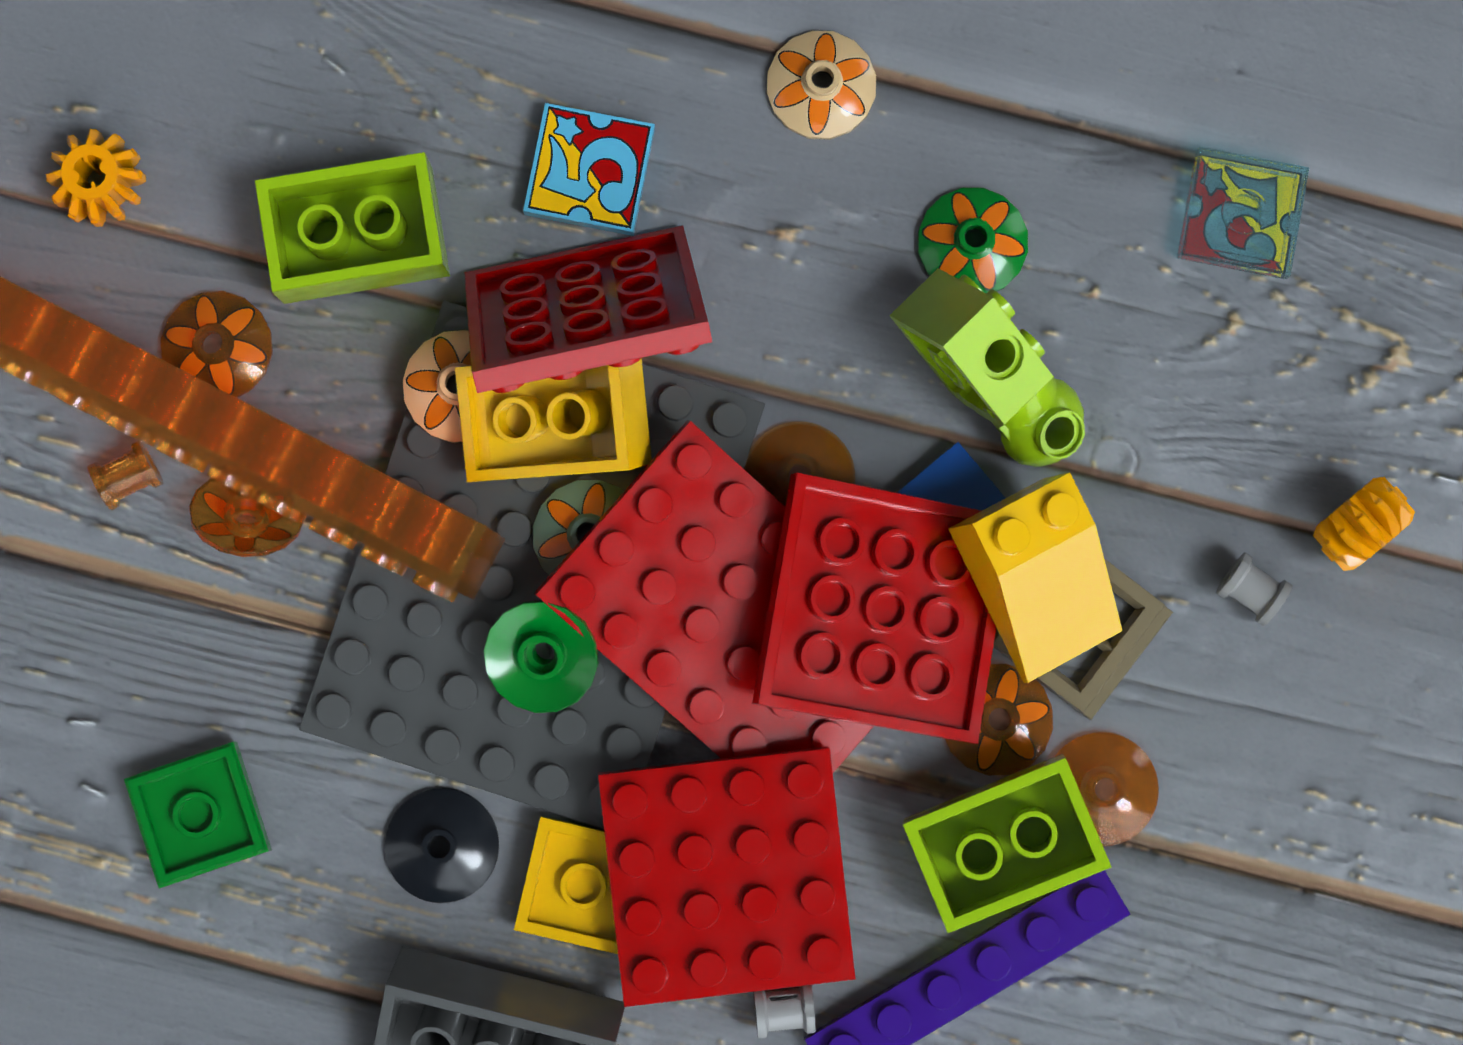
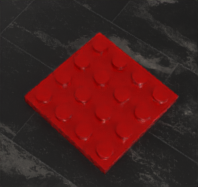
M683 225L464 272L471 371L477 393L491 390L497 393L511 392L527 382L546 378L566 380L576 377L583 370L606 365L626 367L635 364L643 357L666 352L672 355L686 354L697 349L699 345L712 343L709 322Z
M802 473L791 474L752 704L969 744H978L996 625L948 528L981 512V510Z
M829 746L598 773L624 1007L856 979Z

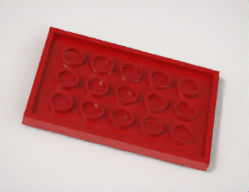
M687 420L539 586L534 594L582 636L583 634L579 627L565 613L548 603L566 607L584 620L596 640L597 649L720 758L829 746L832 771L834 773L874 726L752 704L785 506L692 421Z

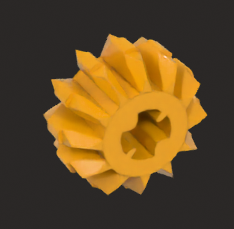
M90 129L85 144L75 135H67V144L71 148L67 155L60 151L51 152V159L61 166V169L45 174L46 181L50 185L58 187L51 199L60 208L68 207V217L73 221L79 223L88 216L90 222L95 227H103L107 211L116 220H125V211L120 206L125 200L132 205L141 204V197L131 189L133 186H139L146 182V175L141 170L134 169L141 157L133 148L124 150L125 141L119 135L114 133L104 141L103 135L97 129ZM93 171L99 175L102 173L106 175L100 185L93 181L90 184L87 181Z
M1385 477L1373 478L1315 527L1313 537L1322 546V552L1331 562L1335 561L1343 571L1354 570L1410 525L1415 511L1407 503L1406 500L1408 498L1397 486L1393 487Z

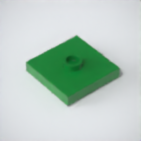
M231 742L124 779L159 889L272 850L237 742Z

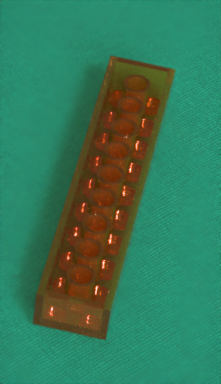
M0 276L1 369L154 448L160 438L161 440L156 450L202 473L205 472L208 464L212 465L206 476L252 499L258 489L263 491L257 501L258 503L300 524H304L308 515L313 517L309 526L310 530L351 550L354 549L358 541L365 544L360 553L362 557L401 576H404L408 567L417 571L412 582L454 603L458 593L473 600L475 599L505 541L504 537L472 518Z

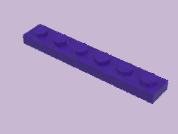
M1101 871L1043 895L816 1030V1033L808 1034L804 1037L807 1045H911L1131 914L1106 871Z

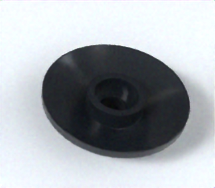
M439 788L427 790L407 800L392 817L385 837L386 861L395 880L411 895L433 903L455 902L476 892L491 876L499 854L498 831L488 810L471 795L454 789ZM436 835L446 837L450 843V851L445 857H436L430 851V841Z

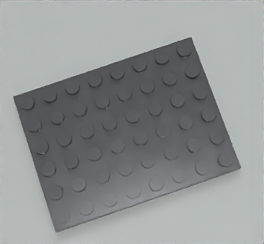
M443 300L431 338L442 332L469 331L467 307ZM642 364L651 458L653 459L687 420H690L744 469L765 403ZM454 374L448 379L447 388L451 393L457 394L456 375ZM407 408L299 730L604 829L598 773L648 767L666 709L597 649L599 664L594 681L577 703L558 712L534 713L514 706L496 691L486 673L483 650L489 630L505 611L523 602L542 601L534 592L549 575L542 569L533 549V525L541 505L556 489L576 480H601L625 491L646 466L627 471L467 482L463 442L452 443L431 436L413 420ZM585 524L581 526L577 533L578 540L580 541L594 525ZM539 643L536 645V652L541 658H554V650L549 644Z

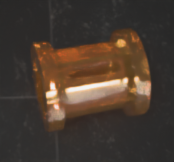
M140 440L131 444L130 451L102 465L94 462L87 466L95 488L111 511L120 506L121 499L149 485L156 488L164 484L151 454Z

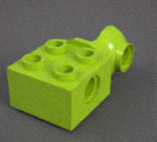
M937 269L889 315L946 388L964 405L992 422L1001 434V442L1007 454L1016 462L1027 466L1042 467L1057 463L1061 459L1075 453L1082 444L1085 435L1084 409L1076 391L1063 380L1054 378L1040 359L1045 354L1043 347L1027 331L1017 329L1010 320L1015 315V311L1003 296L993 289L984 293L966 275H962L958 279Z

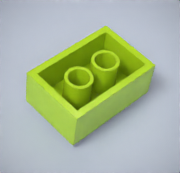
M425 152L255 180L273 294L283 304L450 276L433 168Z
M1063 754L913 814L903 820V827L947 933L1112 867L1067 759Z

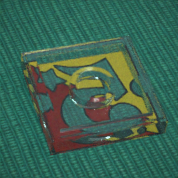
M1199 147L1195 153L1177 259L1275 278H1289L1291 276L1309 167Z

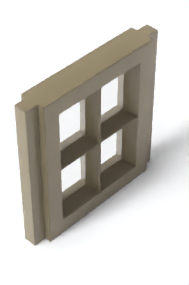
M1105 558L1112 591L1135 608L1134 612L1122 626L1123 631L1116 634L1111 642L1105 640L1096 645L1103 652L1078 685L1056 668L1036 678L1042 685L1089 720L1093 719L1173 613L1165 604ZM996 628L993 647L1013 661Z

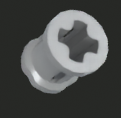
M1244 552L1225 574L1216 590V594L1223 599L1230 596L1255 613V621L1265 626L1285 603L1293 585L1286 580L1279 583L1254 566L1252 564L1253 557Z
M812 985L800 986V988L753 992L758 1039L766 1038L768 1032L804 1029L807 1034L816 1033Z

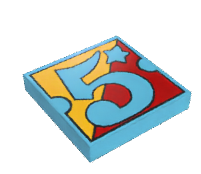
M545 103L523 208L524 215L634 236L655 124Z

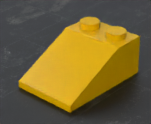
M642 358L635 364L626 367L606 365L583 370L576 377L566 380L546 378L527 382L520 388L506 393H497L492 390L477 393L471 366L455 367L467 482L627 471L646 466L652 460Z
M1070 472L1043 478L948 528L1023 683L1033 681L1123 631L1096 524Z

